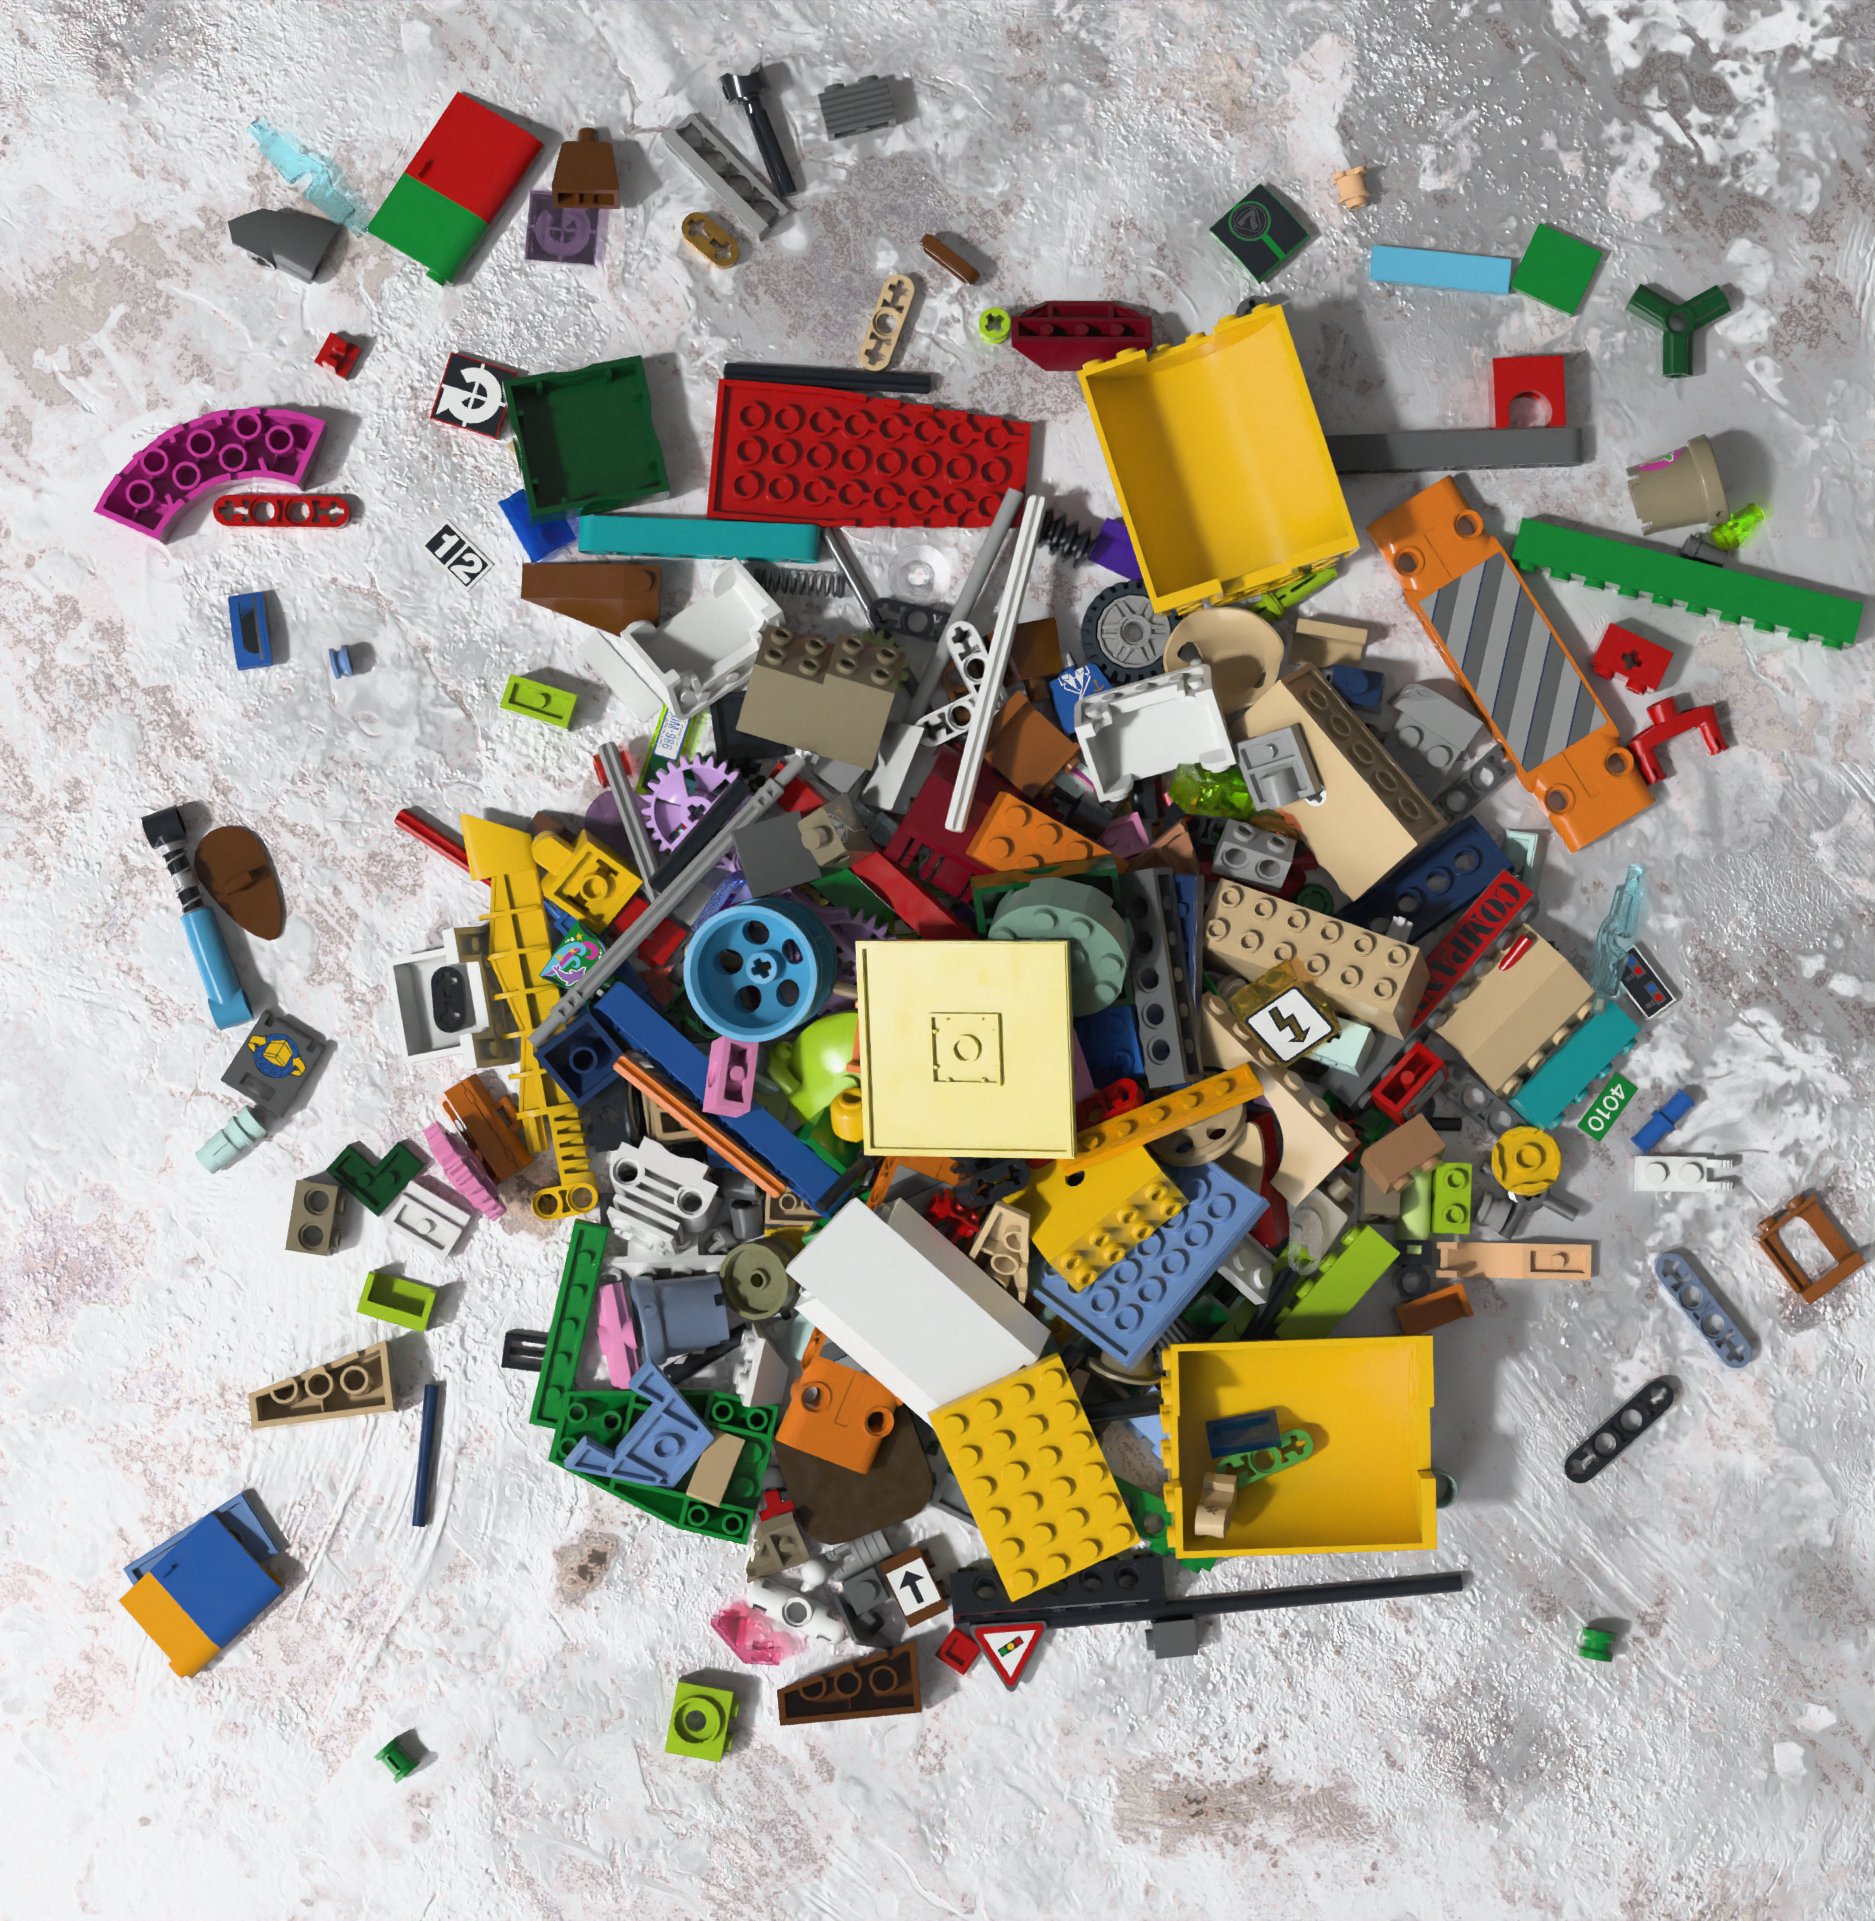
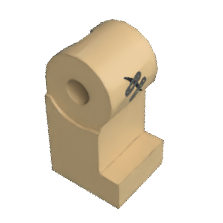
M1205 1472L1203 1490L1196 1511L1195 1535H1210L1223 1539L1226 1537L1237 1505V1476Z

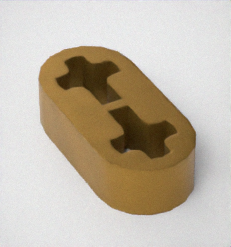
M700 212L690 213L684 218L681 227L684 239L713 266L719 269H729L737 263L740 254L737 242L712 219ZM701 222L705 223L703 229L709 238L705 240L699 234H696L694 237L690 236L692 231L689 225L691 223L699 225ZM715 241L723 248L730 245L729 251L732 257L729 259L722 257L718 260L716 258L718 255L717 250L712 246L713 242Z

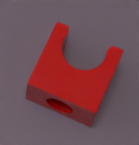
M1563 355L1493 358L1487 365L1490 430H1506L1510 423L1508 413L1510 403L1515 399L1523 397L1533 399L1541 405L1546 417L1545 428H1564L1566 426Z

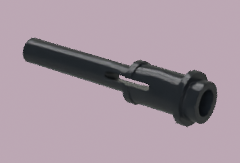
M864 1148L856 1154L857 1160L815 1202L817 1209L823 1213L827 1212L866 1169L873 1170L884 1156L864 1155Z

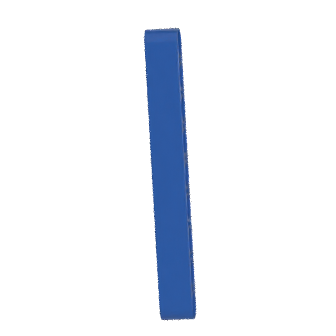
M617 981L593 1007L594 1012L606 1025L703 1110L709 1059L628 986ZM753 1098L751 1100L750 1112L734 1118L714 1114L717 1117L715 1120L729 1134L732 1135L734 1132L742 1140L739 1142L785 1180L788 1187L822 1217L830 1219L853 1193L850 1187L827 1212L819 1211L815 1206V1202L840 1176Z

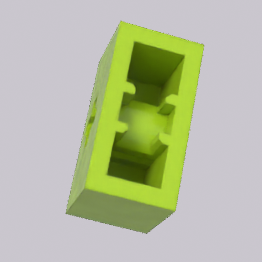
M1442 1162L1432 1171L1430 1232L1470 1234L1472 1163Z

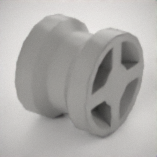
M1485 1190L1476 1206L1472 1222L1477 1224L1486 1223L1490 1225L1491 1230L1499 1233L1509 1215L1512 1201L1507 1198L1500 1200L1494 1197L1493 1192Z

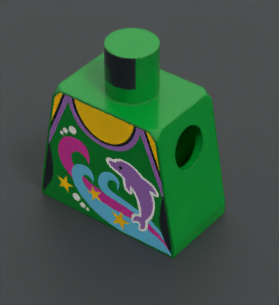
M576 920L539 976L569 990L600 959L608 948L580 921ZM612 973L598 989L606 993L617 981L622 982L626 986L628 982ZM598 989L591 995L589 1000H592Z

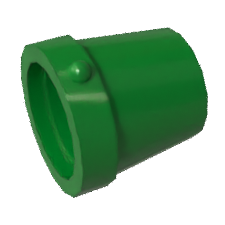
M1304 884L1293 901L1294 904L1330 917L1333 914V897L1320 884Z

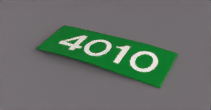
M1615 1072L1577 1127L1600 1142L1638 1088Z

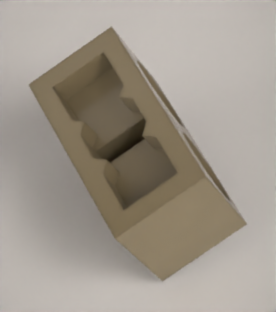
M302 1179L296 1180L285 1250L321 1256H332L333 1249L338 1250L341 1240V1229L336 1228L338 1214L344 1215L347 1203V1194H342L343 1186ZM317 1191L325 1192L329 1198L328 1207L323 1211L315 1209L312 1204V1197ZM311 1226H317L323 1232V1240L318 1246L311 1245L306 1238V1233Z

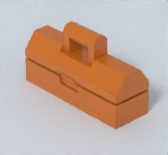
M476 1073L446 1090L437 1098L436 1101L468 1149H472L483 1164L482 1166L486 1168L487 1175L496 1186L514 1176L534 1161L515 1133L523 1128L522 1119H516L515 1113H519V1110L509 1095L495 1102ZM497 1110H502L511 1124L510 1127H506Z

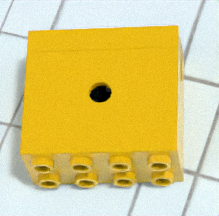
M1110 1102L1108 1103L1112 1109L1115 1108ZM1103 1108L1094 1109L1089 1114L1088 1121L1094 1122L1098 1120L1103 1114ZM1145 1144L1070 1176H1066L1057 1159L1039 1169L1028 1167L1030 1177L1026 1187L1002 1199L1004 1203L1031 1214V1240L1048 1263L1078 1293L1094 1283L1099 1275L1113 1264L1121 1261L1125 1254L1141 1241L1148 1239L1158 1227L1168 1219L1175 1217L1189 1203V1200ZM1010 1173L1005 1175L1004 1178L995 1181L994 1183L1006 1181L1008 1178L1011 1177Z

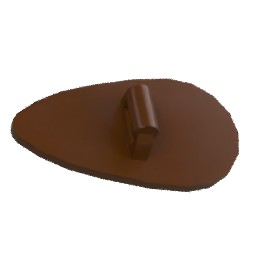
M223 826L210 831L201 839L195 851L194 867L198 879L210 896L242 928L267 941L277 939L280 935L282 924L281 901L269 861L260 843L251 833L239 827Z

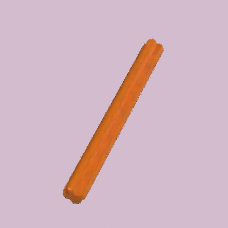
M624 1053L616 1060L613 1065L615 1071L773 1198H778L783 1194L788 1186L785 1180L631 1056Z

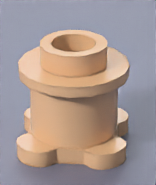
M1366 166L1333 174L1332 184L1338 186L1341 197L1338 203L1341 206L1346 205L1347 210L1366 206L1368 204L1367 199L1373 196L1372 192L1367 190L1364 178L1367 172Z

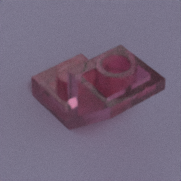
M720 1609L719 1615H712L711 1627L744 1664L780 1665L781 1647H774V1641L753 1640V1645H746L748 1617L740 1616V1610Z

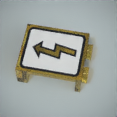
M1288 959L1272 967L1264 975L1248 986L1243 987L1229 998L1237 1021L1283 1070L1342 1030L1333 1008L1325 1000L1321 1003L1318 1002L1299 981Z

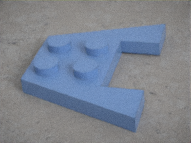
M649 1356L628 1384L631 1390L652 1401L651 1406L614 1451L585 1435L564 1460L566 1469L672 1490L714 1439L712 1430Z

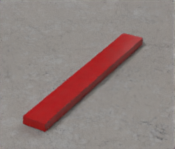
M785 760L779 761L767 780L769 778L773 780L788 762ZM800 773L783 789L785 793L776 800V803L787 813L799 810L802 819L829 802ZM872 839L871 841L876 852L848 868L924 939L979 940L968 927L897 862L882 854L883 850Z

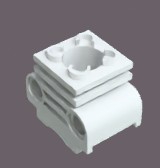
M645 1136L638 1149L622 1142L609 1169L610 1178L617 1193L613 1198L616 1209L609 1206L606 1213L611 1226L615 1228L614 1233L630 1242L637 1238L648 1243L647 1249L657 1255L665 1257L666 1253L676 1256L678 1252L676 1241L682 1244L685 1238L682 1229L694 1233L704 1231L712 1223L722 1203V1199L716 1197L719 1186L712 1183V1177L709 1176V1166L692 1158L678 1157L667 1151L660 1143ZM629 1175L637 1176L631 1182H623L624 1178ZM697 1204L701 1206L695 1212L686 1211L691 1205Z

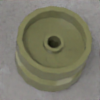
M772 1235L746 1242L728 1252L721 1264L719 1274L723 1292L721 1294L728 1306L738 1315L751 1320L767 1319L795 1307L801 1295L799 1293L801 1285L785 1270L788 1264L802 1251L801 1248L788 1238Z

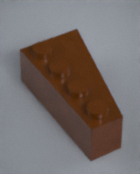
M916 1640L778 1689L780 1726L922 1713Z

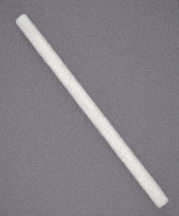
M1031 495L1025 508L945 823V828L953 832L961 833L966 828L1048 500L1042 496Z

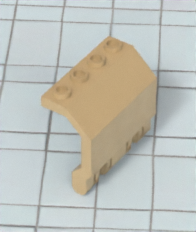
M1525 923L1515 932L1516 938L1510 947L1505 951L1500 950L1492 959L1493 964L1489 971L1483 977L1479 978L1477 976L1468 986L1470 990L1467 996L1459 1004L1453 1003L1446 1011L1447 1016L1443 1024L1434 1031L1469 1063L1486 1082L1489 1090L1500 1100L1506 1095L1511 1096L1517 1092L1523 1083L1522 1079L1530 1070H1538L1546 1062L1547 1054L1556 1045L1558 1047L1563 1045L1572 1035V1029L1580 1021L1588 1020L1595 1013L1599 1003L1595 991L1568 960ZM1523 933L1534 940V943L1514 966L1508 970L1499 971L1500 962Z

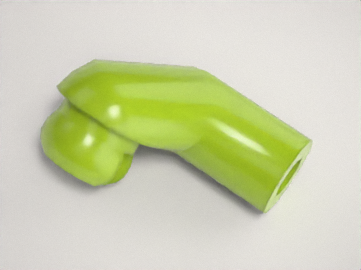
M781 1040L777 1044L772 1045L768 1052L767 1072L788 1096L800 1085V1082L788 1070L789 1057L794 1053L793 1046L788 1041Z

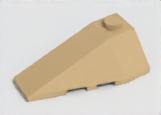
M998 1200L982 1223L979 1233L977 1232L972 1239L966 1256L1023 1306L1027 1298L1031 1214Z

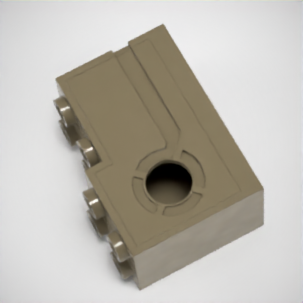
M767 624L753 666L736 730L872 771L906 653L896 651L888 646L882 647L862 641L855 636H846L839 633L836 643L832 644L818 637H809L790 631L785 627Z

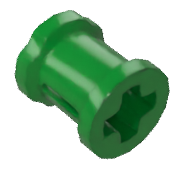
M398 1736L373 1757L376 1761L381 1760L394 1775L393 1781L396 1784L421 1763L417 1758L413 1759L400 1745L401 1739Z

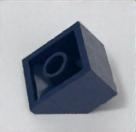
M589 1001L581 1006L578 1012L565 1025L561 1023L538 1049L533 1045V1056L577 1108L621 1076L614 1070L613 1065L622 1054H627L614 1031L596 1015L593 1010L594 1006Z

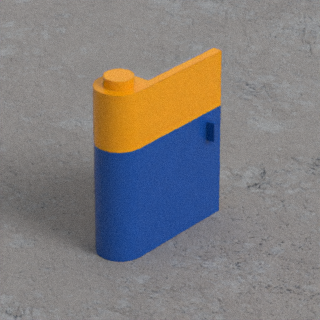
M210 1512L118 1601L169 1657L171 1661L168 1664L174 1673L180 1678L188 1676L193 1679L286 1588L278 1576L267 1566L259 1564L217 1516Z

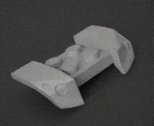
M1409 683L1387 701L1388 704L1401 711V714L1381 745L1424 796L1430 800L1460 753L1465 751L1483 722L1435 691L1418 683Z

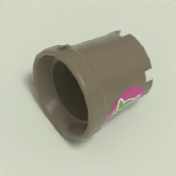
M1705 434L1688 440L1684 447L1625 469V473L1629 477L1636 476V479L1629 480L1627 483L1637 519L1641 518L1642 524L1649 522L1648 526L1641 527L1644 536L1702 523L1715 526L1726 524L1730 521V511L1720 470L1710 441Z

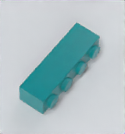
M1612 1000L1603 1003L1507 1102L1532 1127H1537L1540 1130L1546 1127L1550 1130L1554 1129L1566 1116L1562 1111L1571 1102L1574 1105L1578 1104L1589 1093L1590 1090L1586 1086L1594 1078L1598 1081L1601 1080L1614 1067L1610 1061L1618 1053L1624 1056L1638 1042L1634 1036L1641 1028Z

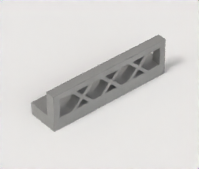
M692 113L675 129L670 126L660 135L662 144L759 241L767 236L790 213ZM693 125L702 134V147H690L680 136ZM706 139H707L714 147H706ZM706 153H721L726 158V172H715L706 163ZM730 163L739 172H730ZM730 178H746L751 183V196H739L730 187ZM755 188H756L763 196H755ZM755 202H770L778 212L766 223L755 212Z

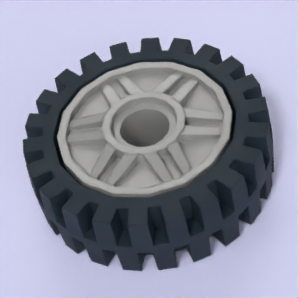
M1129 580L1128 582L1116 583L1097 595L1086 610L1081 627L1084 653L1089 663L1094 662L1103 675L1114 683L1126 685L1165 674L1163 665L1165 646L1175 627L1183 620L1182 615H1178L1176 609H1171L1172 614L1167 617L1156 616L1144 581ZM1129 625L1138 626L1143 633L1142 639L1137 642L1128 641L1123 634L1124 628ZM1184 645L1177 652L1178 657H1180Z

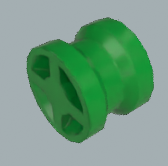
M1583 1626L1581 1628L1583 1643L1578 1647L1577 1655L1588 1659L1612 1662L1611 1644L1616 1641L1617 1633Z

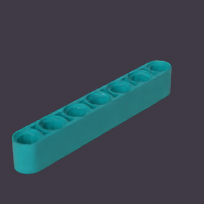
M585 515L580 516L578 552L593 555L732 560L736 558L738 561L815 564L820 561L821 527L805 524Z

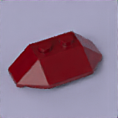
M1044 301L1028 308L1022 314L1017 313L1011 316V346L1045 371L1083 370L1082 365L1089 361L1102 359L1104 363L1116 359V354L1125 349L1136 348L1137 351L1145 349L1146 352L1153 345L1152 317L1147 314L1141 315L1136 310L1116 301Z

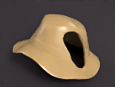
M1234 607L1206 608L1189 614L1175 627L1165 646L1163 665L1165 673L1191 666L1186 661L1181 660L1177 652L1185 643L1193 642L1198 648L1201 663L1207 664L1211 668L1223 713L1227 715L1254 705L1275 684L1284 656V645L1276 630L1255 613ZM1266 673V678H1265V681H1264L1263 686L1260 687V688H1257V687L1259 686V684L1261 683V681H1262V679H1263V677H1264V674Z

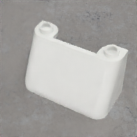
M736 558L714 569L709 581L711 590L709 594L659 627L655 628L649 620L632 622L625 630L620 632L623 644L667 707L679 720L693 717L750 679L767 624L787 628L783 610Z
M1207 664L1192 665L1095 693L1080 699L1074 706V729L1099 802L1107 800L1111 802L1120 801L1129 795L1128 792L1133 788V781L1200 762L1203 769L1210 770L1213 773L1225 771L1231 765L1236 764V756L1211 668Z

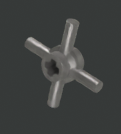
M1485 1159L1479 1172L1496 1180L1491 1168V1162ZM1550 1188L1543 1193L1536 1194L1535 1197L1528 1196L1526 1199L1523 1198V1195H1517L1508 1191V1197L1512 1201L1513 1206L1504 1226L1498 1234L1511 1240L1525 1212H1533L1541 1209L1543 1206L1571 1222L1576 1218L1579 1209L1551 1195Z

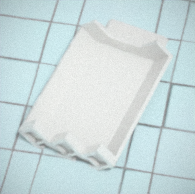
M857 1197L851 1199L788 1264L785 1270L801 1285L799 1290L801 1295L794 1308L932 1428L933 1426L927 1412L1018 1371L1023 1364L1028 1366L1035 1363L1051 1332L902 1198L887 1204L882 1203L874 1211L869 1209Z

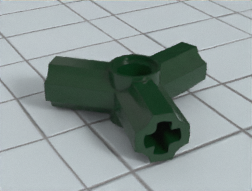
M1640 283L1626 305L1624 312L1660 333L1661 377L1681 379L1692 377L1693 332L1730 313L1731 309L1724 292L1717 285L1681 305H1676ZM1673 316L1681 318L1684 321L1685 330L1682 332L1673 330L1669 324V318Z

